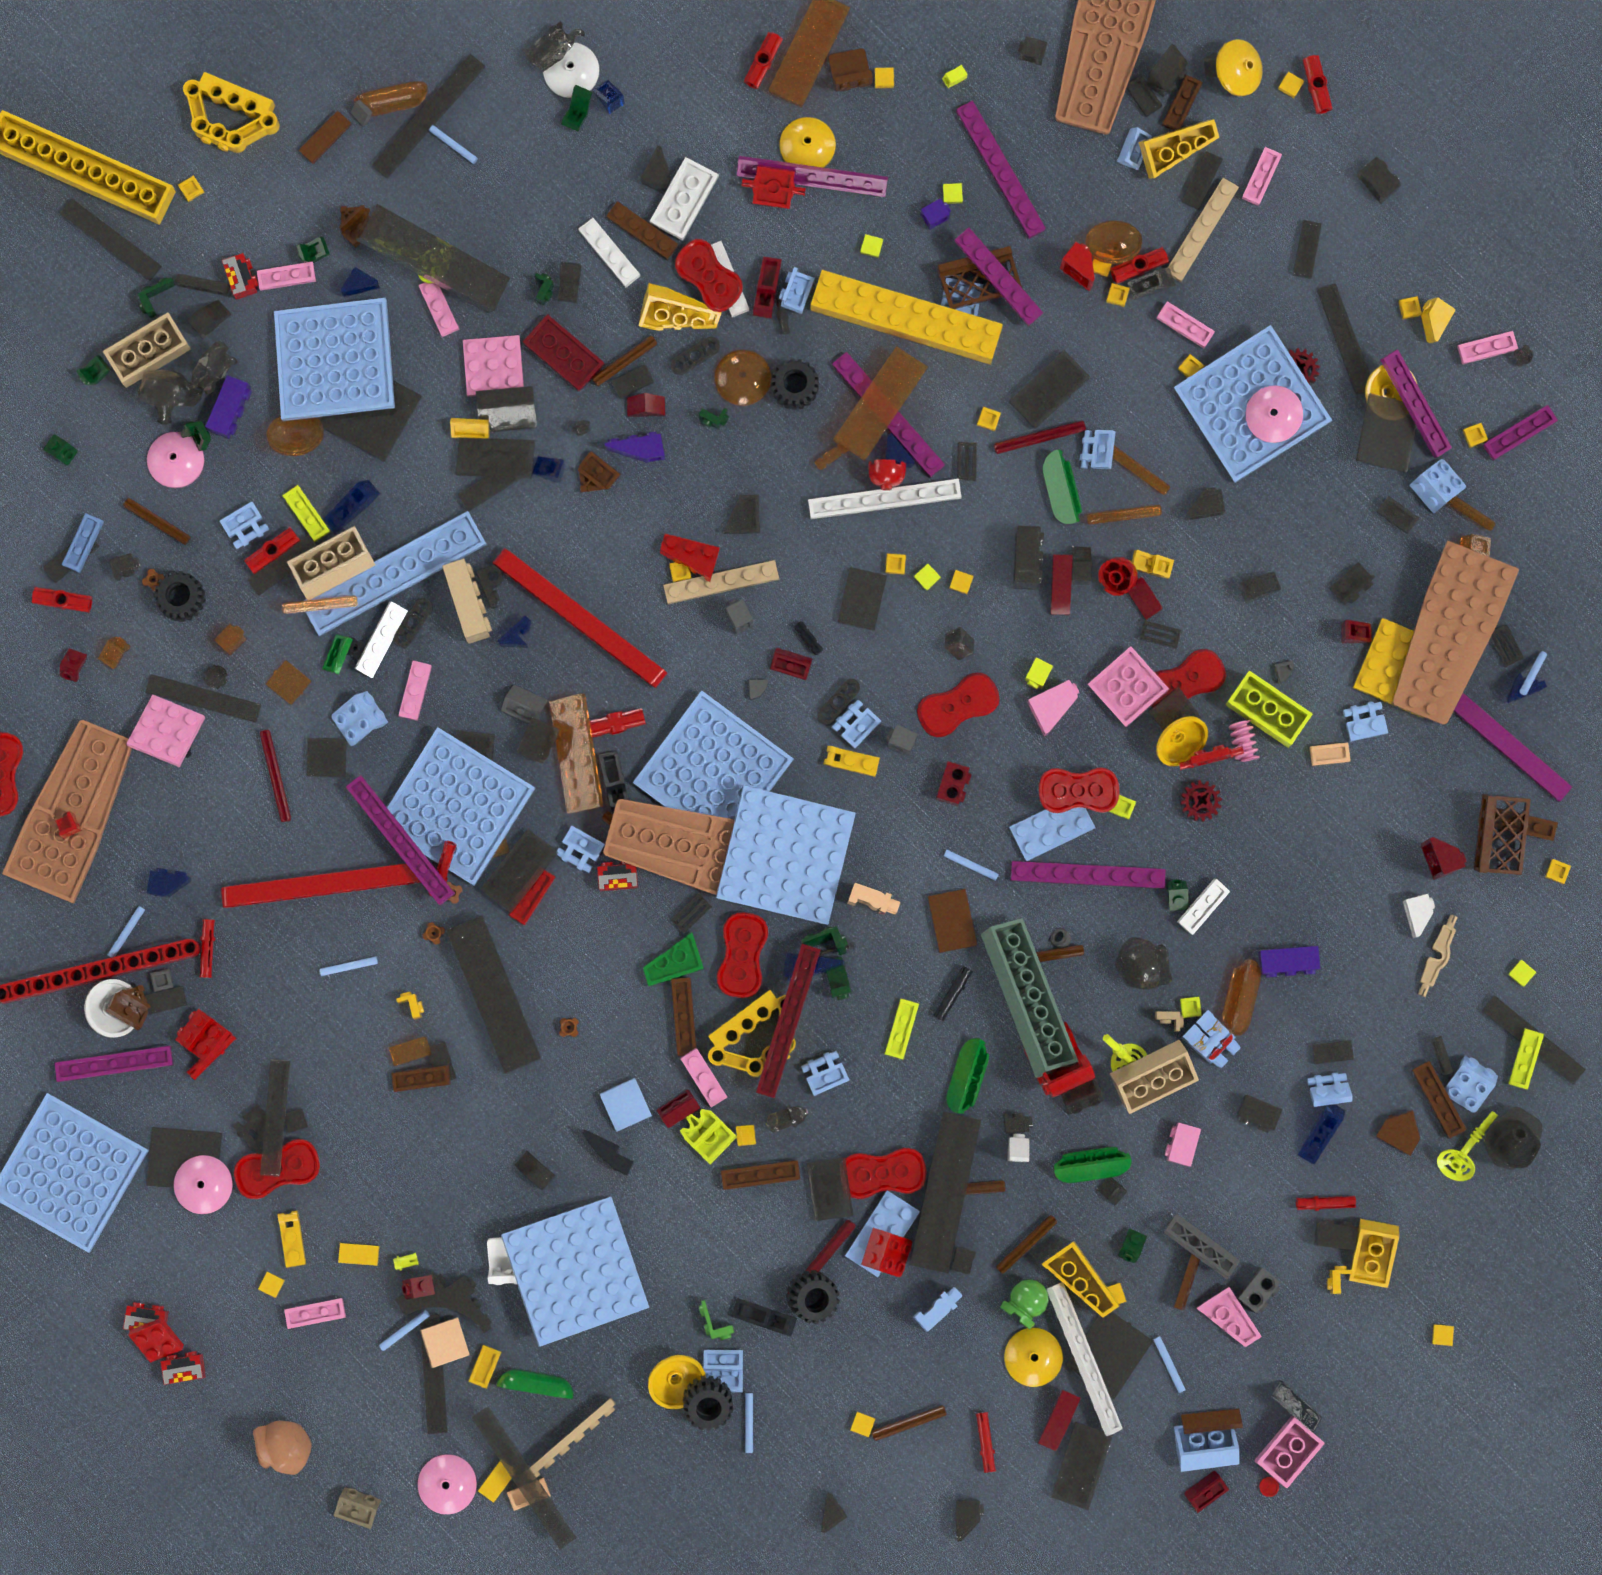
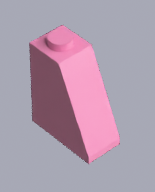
M1070 680L1029 699L1027 702L1044 736L1050 733L1078 698L1079 690L1076 684H1072Z

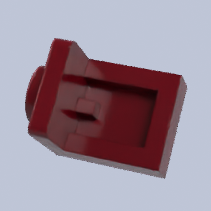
M69 648L60 663V677L77 682L79 680V672L87 660V654Z
M432 1275L402 1281V1293L406 1300L435 1294Z

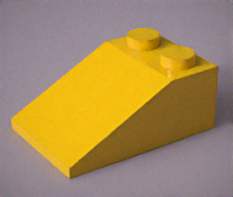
M1360 1219L1351 1265L1352 1274H1350L1349 1281L1388 1288L1399 1241V1226Z

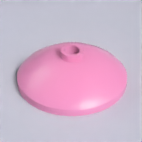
M1264 387L1257 391L1247 404V425L1250 431L1262 441L1269 443L1286 441L1299 430L1302 424V404L1296 394L1285 387ZM1271 410H1277V415L1272 416L1270 414Z
M169 432L158 437L149 448L147 466L152 477L161 485L169 488H182L193 483L201 474L204 466V453L199 451L192 436L182 438L181 432ZM176 454V459L171 460V455Z
M202 1155L187 1160L178 1169L174 1179V1192L177 1200L185 1209L197 1214H209L222 1208L230 1198L233 1188L229 1169L222 1161L212 1156ZM199 1181L204 1182L203 1188L198 1187Z
M451 1454L437 1456L427 1462L419 1474L418 1492L420 1498L434 1512L440 1514L457 1513L470 1504L476 1493L477 1480L475 1472L471 1465L459 1456ZM443 1482L449 1483L448 1489L443 1488Z

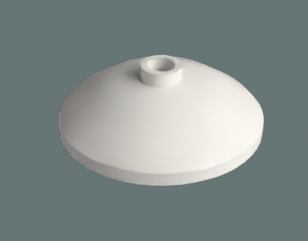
M564 43L558 45L550 51L544 61V79L554 93L562 97L572 98L575 85L589 91L595 86L599 77L598 60L594 53L582 44ZM573 64L574 66L573 68H568L567 65Z
M109 979L96 984L89 991L85 1000L84 1011L86 1019L94 1031L102 1036L114 1038L126 1035L134 1029L106 1012V1007L115 993L133 987L124 981Z

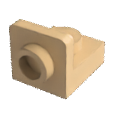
M1155 1012V1020H1160V1024H1171V1020H1174V1032H1179L1180 1028H1183L1184 1019L1183 1016H1180V1012Z

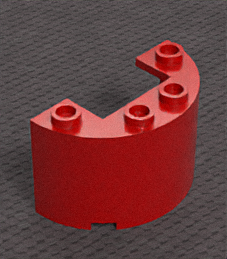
M1066 1021L1063 1023L1078 1062L1068 1069L1048 1075L1045 1072L1042 1073L1043 1076L1037 1078L1039 1084H1043L1041 1086L1045 1095H1050L1052 1098L1095 1079L1092 1065L1086 1055H1082Z

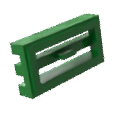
M336 634L322 669L339 675L353 639Z

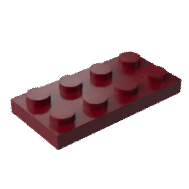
M548 314L523 341L526 347L579 392L605 364Z

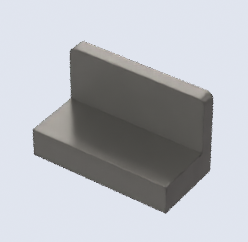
M513 685L505 696L501 711L536 726L548 700Z

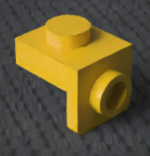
M411 992L400 994V998L396 999L397 1003L409 1001L413 1019L422 1018L421 1013L424 1012L422 1001L418 1002L417 995Z
M1335 1266V1270H1330V1278H1327V1290H1330V1294H1341L1340 1274H1352V1270H1347L1346 1266Z

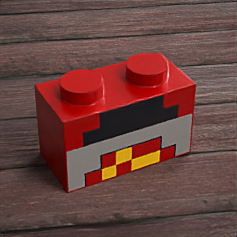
M244 253L222 260L236 300L258 293L256 287L259 284L256 276L251 274L250 269H253L250 258L246 259Z
M621 861V865H613V862L601 863V866L597 867L600 891L638 888L636 866Z
M133 1302V1306L129 1305L126 1308L123 1329L132 1330L159 1318H163L167 1323L169 1311L164 1310V1306L152 1305V1308H145L144 1303Z
M197 1351L185 1353V1357L178 1358L177 1355L166 1356V1360L161 1361L164 1385L206 1378L203 1354L197 1355Z

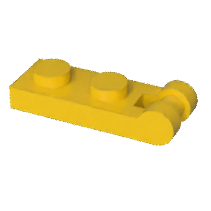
M827 746L828 755L827 759H824V765L872 777L876 776L879 757ZM835 754L841 755L840 762L834 761Z
M291 1211L290 1214L279 1213L278 1221L286 1268L306 1265L298 1211ZM293 1221L294 1227L287 1228L286 1222Z

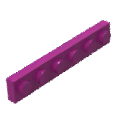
M967 228L954 240L1028 326L1043 314L1041 309L970 228Z
M1394 350L1380 359L1433 457L1437 458L1450 450L1452 447L1399 350Z
M171 1046L56 1062L57 1082L173 1066Z

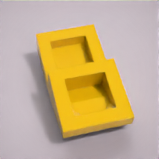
M1134 550L1131 562L1139 572L1169 579L1174 560Z

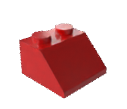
M1075 242L1063 257L1060 270L1090 292L1095 280L1092 254L1085 244Z

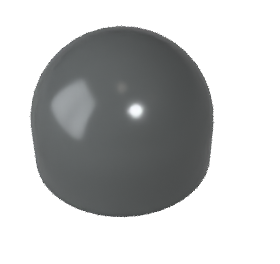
M1063 928L1056 929L1051 935V943L1057 948H1065L1071 942L1069 932ZM1058 934H1064L1063 939L1060 942H1057L1056 936Z

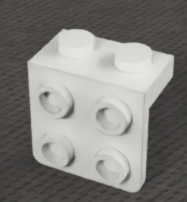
M502 1237L489 1238L487 1240L489 1259L488 1284H517Z

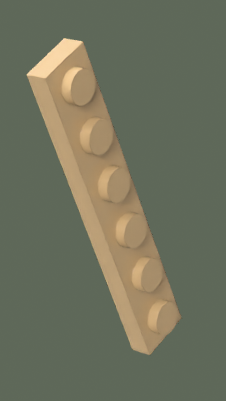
M1222 178L1165 271V274L1182 282L1239 188L1237 185Z
M775 560L715 573L712 575L711 582L705 580V577L701 576L665 584L664 590L667 603L672 604L779 580Z
M610 1398L520 1476L523 1481L526 1482L529 1479L532 1482L540 1475L538 1471L543 1466L547 1469L555 1462L553 1458L558 1453L562 1456L570 1449L568 1445L572 1441L576 1443L585 1436L583 1432L587 1428L594 1429L600 1423L598 1419L601 1416H609L615 1410L613 1407L616 1404L615 1401Z

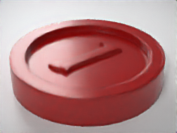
M1265 1477L1260 1481L1259 1490L1264 1496L1273 1497L1279 1491V1484L1274 1478Z

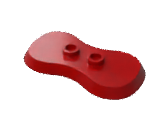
M695 239L686 244L678 253L675 260L677 273L681 278L691 282L699 289L704 303L710 310L723 312L736 303L743 290L742 281L735 272L719 263L710 243L702 239Z
M1200 649L1191 653L1181 665L1173 669L1155 672L1169 690L1151 706L1159 713L1170 714L1179 710L1191 697L1218 690L1226 679L1225 667L1219 656L1212 650Z
M972 673L964 677L950 691L930 694L923 698L917 708L918 719L929 735L945 737L951 734L963 721L992 713L999 704V692L989 676L984 673Z
M0 732V816L10 814L17 805L18 792L15 784V773L23 756V746L18 737L4 732Z
M1054 768L1046 771L1041 776L1039 797L1042 806L1052 813H1063L1073 808H1087L1095 812L1104 813L1112 810L1117 805L1119 783L1116 775L1106 768H1095L1085 773H1071L1063 769Z
M736 913L731 915L724 924L723 936L726 954L717 973V983L720 990L726 995L746 998L756 994L762 983L759 958L768 938V926L764 919L758 915Z
M292 1140L275 1152L269 1154H248L242 1157L234 1168L235 1182L243 1196L249 1199H260L267 1196L277 1187L287 1184L302 1185L314 1180L320 1169L319 1157L314 1146L307 1140Z
M901 1148L885 1156L856 1153L847 1157L841 1165V1184L845 1193L856 1199H865L878 1192L887 1190L905 1194L914 1193L921 1189L925 1183L926 1165L922 1155L917 1150L911 1148Z

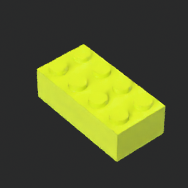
M1248 671L1225 704L1246 720H1252L1250 721L1252 724L1287 748L1293 744L1313 715L1251 671Z

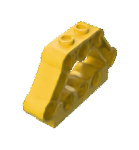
M206 72L203 73L200 82L192 79L183 85V92L188 99L192 115L191 127L196 136L200 138V141L210 145L213 143L218 145L217 148L222 151L228 152L230 150L240 153L251 143L268 134H275L279 130V121L273 113L275 104L269 98ZM192 89H198L196 94H189ZM215 91H222L219 96H213ZM204 95L210 97L215 104L224 103L232 111L241 110L245 112L247 117L257 119L237 130L228 131L221 123H209L203 97ZM232 98H239L238 102L230 103ZM250 105H256L254 110H247ZM273 120L272 125L265 126L266 121ZM200 124H206L203 130H198ZM223 131L222 136L215 137L216 132ZM240 138L241 140L238 144H232L233 139Z
M769 990L710 1034L708 1037L715 1045L708 1053L710 1063L715 1066L724 1065L745 1071L752 1077L760 1076L766 1061L765 1053L769 1050L770 1046L763 1050L762 1056L759 1058H748L727 1052L724 1048L728 1045L737 1044L744 1033L753 1032L757 1023L768 1021L772 1015L771 1013L776 1009L779 1010L780 1016L782 1010L780 1004L785 1000L786 995L777 999ZM760 1008H766L768 1016L760 1018L757 1015V1011ZM745 1019L753 1022V1026L749 1030L742 1027V1022ZM729 1031L737 1033L735 1041H729L726 1038ZM793 1039L789 1054L795 1049V1039ZM716 1051L723 1053V1059L719 1062L714 1061L712 1058L713 1053ZM752 1062H758L761 1065L758 1072L750 1070L749 1066Z

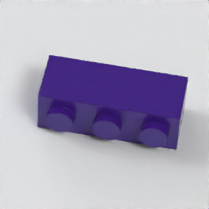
M228 375L226 376L205 426L209 432L230 439V436L235 434L238 417L241 418L244 413L243 405L245 400L248 401L252 393L251 387L247 382Z
M1318 946L1260 950L1258 952L1260 975H1265L1266 978L1277 977L1278 973H1285V976H1296V972L1303 971L1304 975L1316 974V970L1321 969Z

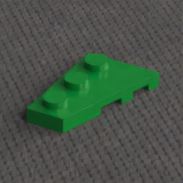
M692 932L643 967L649 987L704 969Z

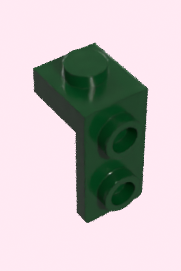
M578 85L574 86L570 108L563 117L561 125L579 132L588 116L592 96L591 91Z
M163 278L158 281V284L141 289V292L137 295L141 301L139 307L143 314L147 313L150 318L157 315L149 298L176 286L172 278Z
M837 926L827 927L822 932L809 934L801 940L802 944L814 947L833 939L839 956L847 953L845 948L848 945L845 935H840Z
M837 957L824 961L832 998H837L838 1001L849 998L848 995L852 994L843 958Z

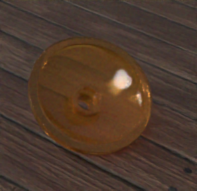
M1107 221L1094 226L1088 232L1085 245L1090 249L1094 259L1107 264H1120L1133 259L1140 252L1142 236L1131 224L1122 221Z
M736 350L730 352L720 360L716 367V388L719 394L731 404L738 406L752 405L760 401L770 388V368L765 359L753 351ZM745 372L746 376L740 377L739 374Z
M280 415L271 422L266 436L269 446L275 452L285 456H300L313 451L319 446L324 437V429L317 417L282 421Z

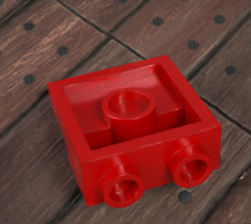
M198 1008L197 1011H193L189 1015V1022L186 1026L178 1030L175 1040L208 1064L231 1032Z

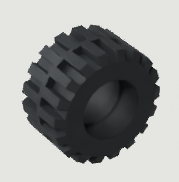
M792 358L789 362L783 361L782 365L776 367L771 380L774 398L787 409L792 407V410H796V407L803 409L805 405L809 406L811 401L815 400L819 389L818 374L815 372V368L811 367L807 361L805 363L802 362V359L794 361V358ZM793 375L801 376L806 381V388L799 393L787 391L784 387V381L788 377Z
M173 571L171 575H164L165 579H160L158 581L159 586L155 587L156 594H154V598L159 610L174 621L185 622V619L192 620L194 615L197 617L199 615L198 611L203 610L202 604L206 600L204 598L205 591L201 583L191 574L184 573V571H179V573ZM178 587H187L190 590L189 600L182 606H173L170 603L172 591Z
M811 1270V1273L803 1271L804 1275L800 1273L796 1275L797 1279H792V1286L787 1288L789 1294H786V1298L789 1300L787 1304L794 1314L807 1323L812 1321L814 1324H819V1320L825 1322L826 1317L831 1318L833 1316L831 1314L832 1311L836 1312L837 1310L835 1305L839 1304L840 1301L837 1296H840L839 1291L836 1290L837 1286L821 1272H816L815 1270ZM814 1288H820L821 1296L819 1300L811 1306H805L807 1293Z
M701 1376L700 1380L694 1379L693 1384L689 1383L687 1390H684V1413L688 1422L691 1421L692 1426L696 1427L698 1425L700 1430L707 1428V1431H711V1428L715 1427L716 1430L720 1424L722 1426L726 1424V1419L729 1420L731 1418V1413H733L731 1391L725 1381L721 1382L720 1378L717 1377L715 1380L713 1376H709V1378ZM704 1398L718 1400V1403L712 1408H701L697 1405Z

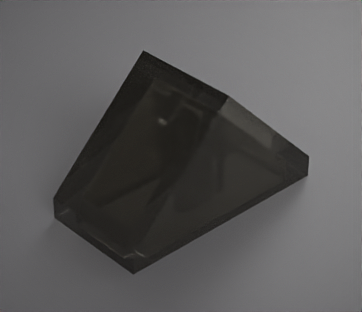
M827 1492L821 1533H826L848 1517L831 1492Z

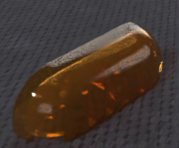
M415 81L360 94L354 99V102L356 103V101L360 100L373 112L371 116L405 110L421 104L428 94V85L425 82Z
M1252 959L1244 960V963L1233 970L1222 1013V1022L1225 1023L1229 1033L1236 1036L1244 1034L1250 1025L1260 985V967Z

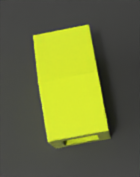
M960 65L945 73L942 80L947 88H950L965 80L968 74L963 66Z

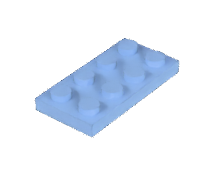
M1073 808L1063 813H1052L1045 809L1009 828L1027 862L1095 829V826L1086 808Z
M887 1190L845 1256L878 1277L881 1271L861 1265L872 1229L876 1228L904 1237L920 1211Z

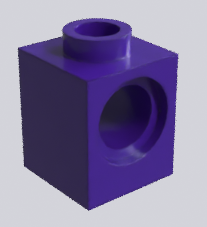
M940 198L922 208L920 215L929 230L949 220L951 210L946 202L943 203Z

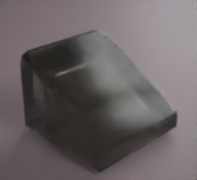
M1112 1177L1107 1178L1097 1189L1114 1206L1127 1193L1125 1188Z

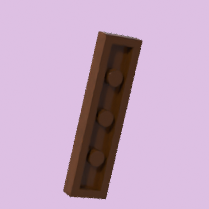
M618 201L606 216L607 219L667 261L679 246L677 242Z
M1496 807V809L1499 811V813L1504 810V809H1501V808H1497V807ZM1507 811L1503 815L1507 823L1516 817L1512 811ZM1529 815L1527 835L1554 841L1558 822ZM1500 818L1494 822V827L1502 829L1505 826ZM1517 820L1511 825V828L1515 832H1519L1522 829V823Z
M691 978L671 979L678 1057L684 1056L696 1048Z
M1427 1061L1412 1069L1448 1139L1467 1130L1431 1062Z
M798 1160L723 1170L721 1171L723 1190L800 1180Z

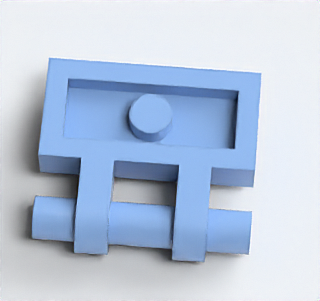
M1085 430L1081 442L1083 450L1079 459L1081 461L1080 468L1088 469V463L1091 462L1093 469H1111L1115 431L1095 430V436L1092 437V431ZM1091 445H1093V452H1092V454H1090V447H1091Z
M253 502L248 503L220 520L230 538L235 535L238 536L239 539L233 542L236 549L241 546H247L249 541L256 537L260 538L264 535V532L269 530L266 523L260 527L258 526L257 522L263 518ZM252 526L254 530L244 536L242 531Z
M859 700L854 704H850L847 707L848 710L842 716H839L832 726L836 732L841 727L846 730L841 737L854 749L881 723V720L868 708L863 713L858 710L863 705ZM855 715L857 719L849 725L847 721Z
M1372 701L1368 702L1367 705L1358 707L1354 705L1350 706L1349 709L1343 710L1344 717L1352 716L1353 720L1346 723L1350 742L1388 734L1384 714L1376 716L1375 712L1382 709L1381 702L1374 703ZM1368 712L1369 718L1359 719V714Z
M571 825L562 841L568 848L566 851L559 848L556 855L561 857V860L574 864L580 871L584 870L590 873L593 866L587 863L588 859L596 861L605 844ZM574 850L583 854L581 860L572 855Z
M837 1051L824 1053V1056L815 1060H808V1063L801 1066L804 1073L812 1071L813 1075L806 1079L814 1096L849 1081L843 1064L834 1065L832 1061L839 1058ZM828 1064V1069L818 1072L816 1067Z
M1338 1072L1327 1076L1315 1075L1313 1078H1307L1308 1086L1316 1085V1087L1310 1088L1314 1107L1352 1102L1349 1083H1340L1341 1081H1347L1346 1073L1338 1074ZM1326 1083H1333V1085H1325V1086H1323V1084H1326Z

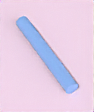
M434 125L430 127L429 132L474 164L478 158L437 127Z
M1541 651L1520 689L1522 695L1528 693L1547 656L1546 652Z
M946 850L944 857L996 881L999 875L949 850Z
M138 906L107 954L112 958L117 955L145 909Z
M377 956L321 968L320 974L325 976L378 964Z
M424 1310L379 1345L380 1348L385 1351L430 1316L429 1313Z
M1161 1337L1153 1339L1178 1393L1185 1391V1387Z
M745 1393V1453H753V1393Z

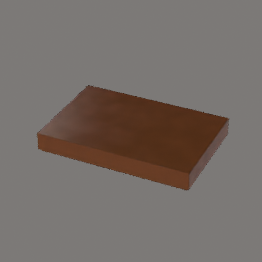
M966 889L928 896L939 953L977 946Z

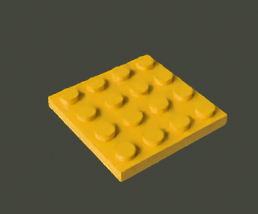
M1382 618L1353 689L1393 705L1392 701L1414 631Z

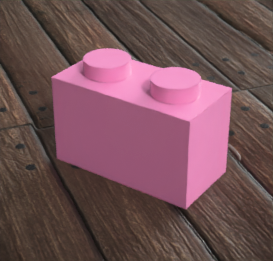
M1176 1123V1126H1172L1170 1132L1172 1142L1171 1145H1167L1165 1150L1166 1161L1191 1167L1201 1129L1182 1123Z

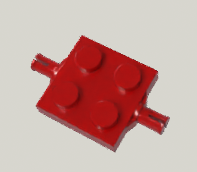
M758 165L754 180L742 179V187L753 188V204L790 209L793 195L805 196L806 188L795 187V170Z
M1224 745L1213 747V751L1210 752L1200 750L1194 752V756H1191L1190 760L1179 762L1180 770L1233 758V756L1244 754L1242 746L1231 749L1225 748Z

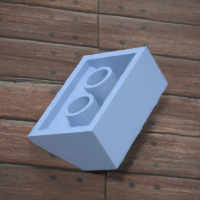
M1182 1425L1174 1426L1177 1456L1181 1472L1239 1464V1446L1234 1429L1184 1434Z

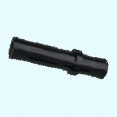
M962 966L955 980H952L950 989L934 1013L935 1017L942 1021L945 1020L957 997L966 988L964 986L973 973L972 970Z

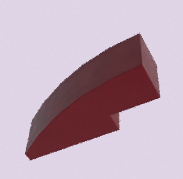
M763 256L753 316L772 318L782 259Z
M1053 554L1051 615H1070L1073 555Z
M1063 1389L1061 1390L1038 1444L1057 1451L1079 1404L1080 1397Z

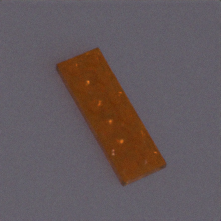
M812 0L769 88V93L803 108L850 11L849 6L836 0Z
M896 346L833 441L865 461L928 369V366Z
M584 693L549 701L567 814L602 807L603 800L586 696Z

